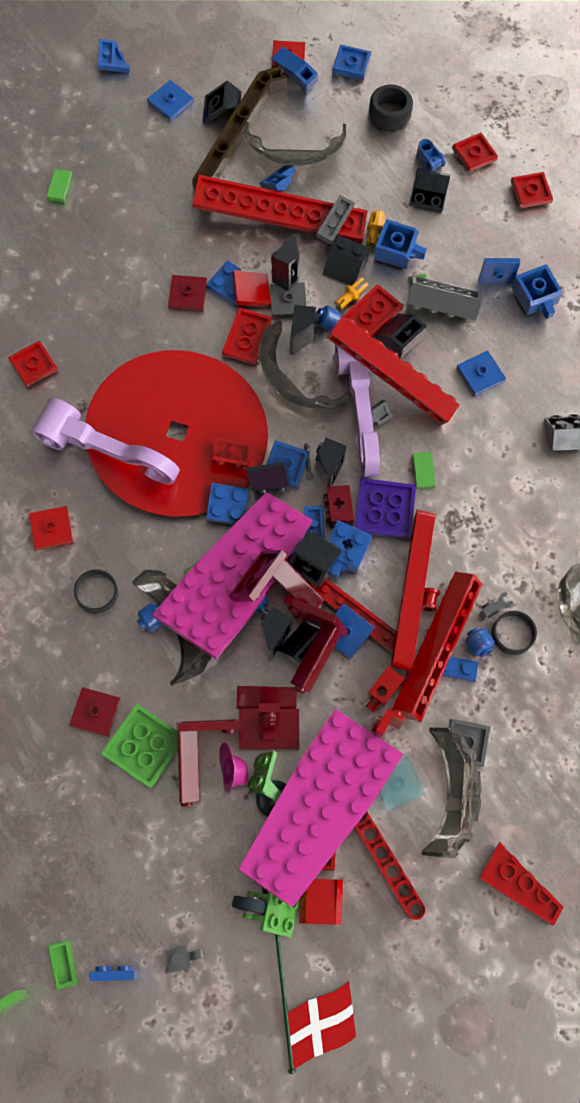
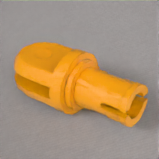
M374 210L367 224L369 234L366 245L369 247H376L378 236L385 223V215L381 210Z
M360 278L352 286L347 285L345 293L334 301L336 306L343 302L338 307L340 310H343L351 301L359 299V294L368 286V283L366 282L357 291L355 288L365 280L364 278Z

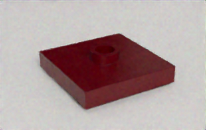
M172 275L168 308L204 311L207 277Z
M82 687L69 726L109 737L121 698Z

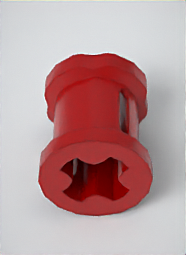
M425 588L422 610L429 612L437 610L436 601L437 596L440 595L439 590Z

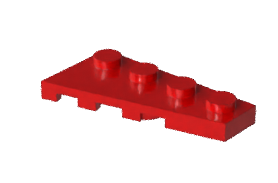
M498 842L478 879L551 926H554L564 906L519 863L520 861L501 842Z

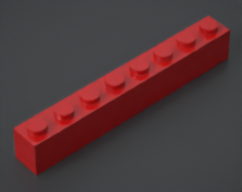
M343 315L337 320L326 338L438 423L443 425L450 421L460 406L452 395L444 393L439 385L427 380L426 375L414 370L410 363L401 360L396 352L388 350L380 340L371 337L366 329L359 328L350 317Z
M455 571L449 582L445 595L442 597L439 608L413 662L412 670L409 671L392 708L400 711L403 714L402 716L407 719L422 722L483 585L475 574Z

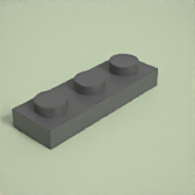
M339 195L317 232L316 237L332 245L351 213L355 202Z

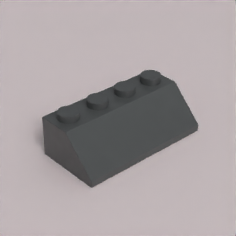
M414 275L407 299V304H410L412 308L420 309V307L427 308L429 312H443L448 317L459 316L462 320L468 322L476 321L482 303L481 292Z

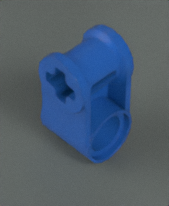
M423 139L419 142L416 158L425 169L435 171L438 167L446 165L444 155L435 147L431 140Z

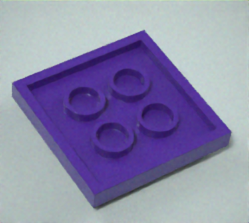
M360 478L355 528L372 535L410 540L412 536L416 485Z

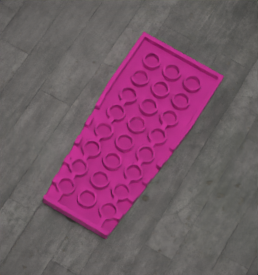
M266 492L188 571L153 613V617L217 660L253 615L265 597L266 591L275 582V579L271 577L261 591L260 598L254 602H234L229 597L231 592L261 551L283 550L287 554L285 558L287 561L298 543L304 538L308 528L312 526V519Z
M335 709L299 761L243 860L239 871L292 908L370 808L404 754Z

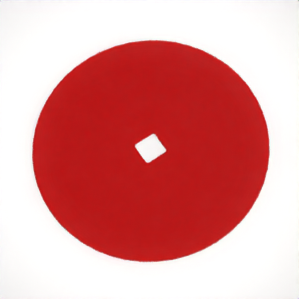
M157 351L136 357L124 363L101 383L89 404L85 423L89 424L96 432L128 445L150 448L169 458L179 467L180 472L173 484L169 485L147 477L145 472L148 467L128 464L97 450L87 449L89 459L96 473L115 495L136 508L164 516L185 517L207 513L212 483L247 489L250 483L246 467L262 465L268 446L266 415L257 394L250 384L227 364L210 356L192 351ZM171 421L188 426L183 441L166 436ZM215 437L252 443L249 466H245L242 469L233 467L234 463L226 462V466L215 464V460H212Z

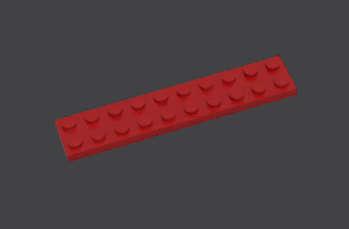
M199 175L192 208L317 234L335 203ZM353 207L338 235L351 241L362 243L368 210Z

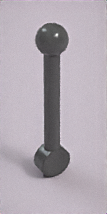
M309 442L304 444L306 451L310 452L311 444ZM310 455L307 461V479L313 478Z

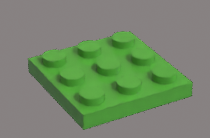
M136 704L101 752V755L152 789L178 752L177 730L139 704Z

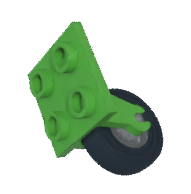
M275 751L261 753L255 758L253 765L255 768L254 774L248 782V794L256 795L257 807L266 817L270 815L286 786V783L282 781L270 780L277 755Z
M248 891L247 897H233L232 907L244 910L243 918L261 921V931L291 938L298 901L291 908L270 892L262 894ZM259 898H261V899H266V900H268V901H267V902L261 901V900H259ZM256 913L262 914L264 917L256 916Z

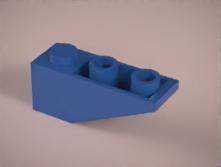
M282 47L271 58L277 66H282L283 71L305 93L318 82V73L306 61L286 48Z

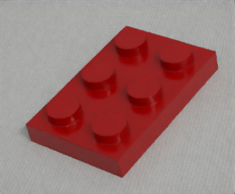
M377 284L348 310L344 316L350 317L355 322L354 324L359 328L366 329L369 335L373 337L403 309L404 305Z
M239 307L223 347L222 355L256 365L272 325L273 317Z

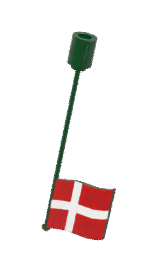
M261 887L262 894H267L268 891ZM275 934L290 1066L288 1073L293 1075L296 1073L297 1067L312 1058L338 1049L352 1041L356 1037L349 981L335 991L307 1000L288 1012L280 936Z

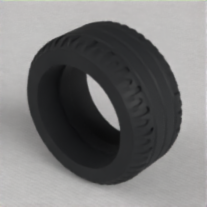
M387 84L377 88L372 93L369 104V116L372 122L386 130H397L404 127L412 115V96L405 88L399 85ZM391 102L399 105L402 110L388 112L379 105Z

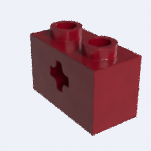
M350 486L327 487L326 494H323L324 505L328 506V511H325L326 522H330L331 529L335 527L337 520L353 526L354 514Z

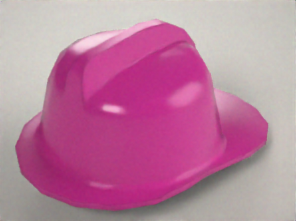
M226 742L222 743L219 750V760L223 775V786L226 792H230L234 786L248 784V767L242 758L232 754L231 748Z

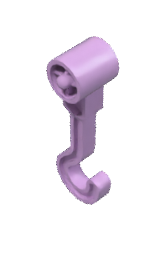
M335 344V354L332 359L336 363L337 375H348L350 393L354 397L362 476L375 477L379 475L380 455L377 432L373 431L369 398V373L373 372Z
M50 398L31 430V434L37 440L57 450H63L68 442L85 450H97L128 464L146 466L148 468L145 475L164 484H173L180 472L179 467L173 461L150 448L128 445L96 432L89 424L80 421L81 413L77 409L57 398Z

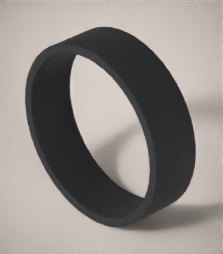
M93 569L86 571L76 580L74 597L83 610L89 613H102L109 610L115 604L118 597V588L114 578L108 572ZM93 575H102L109 578L115 588L112 599L106 605L99 608L86 607L78 600L80 584L86 578Z
M520 611L503 613L496 620L492 628V638L495 641V645L502 652L510 655L525 653L531 648L537 637V628L534 621L527 614ZM507 616H517L525 620L532 631L530 645L521 650H512L505 647L499 641L496 633L499 620Z

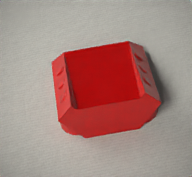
M314 879L300 897L299 923L342 925L343 880Z

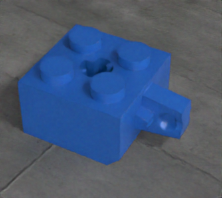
M386 219L375 247L374 259L407 269L410 258L424 260L427 248L416 243L419 234L416 228Z
M547 264L516 275L511 286L527 315L541 311L546 319L554 316L555 310L553 305L559 303L562 291Z
M337 520L328 541L343 549L333 567L330 577L338 579L341 570L345 572L348 570L357 574L371 544L373 535Z

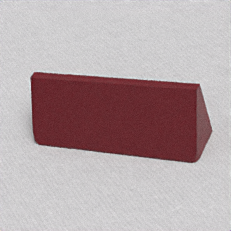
M237 686L236 708L259 709V703H280V709H297V691L294 687Z

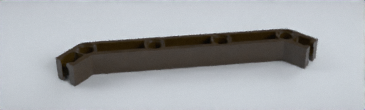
M282 66L260 71L256 75L192 179L193 195H195L199 175L220 178L270 94L286 90L287 78L283 75Z

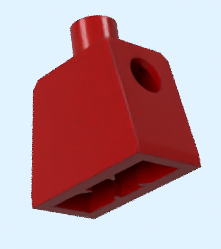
M388 666L368 691L371 697L364 705L373 713L380 704L385 706L404 683V678ZM380 689L386 690L383 696L378 695Z

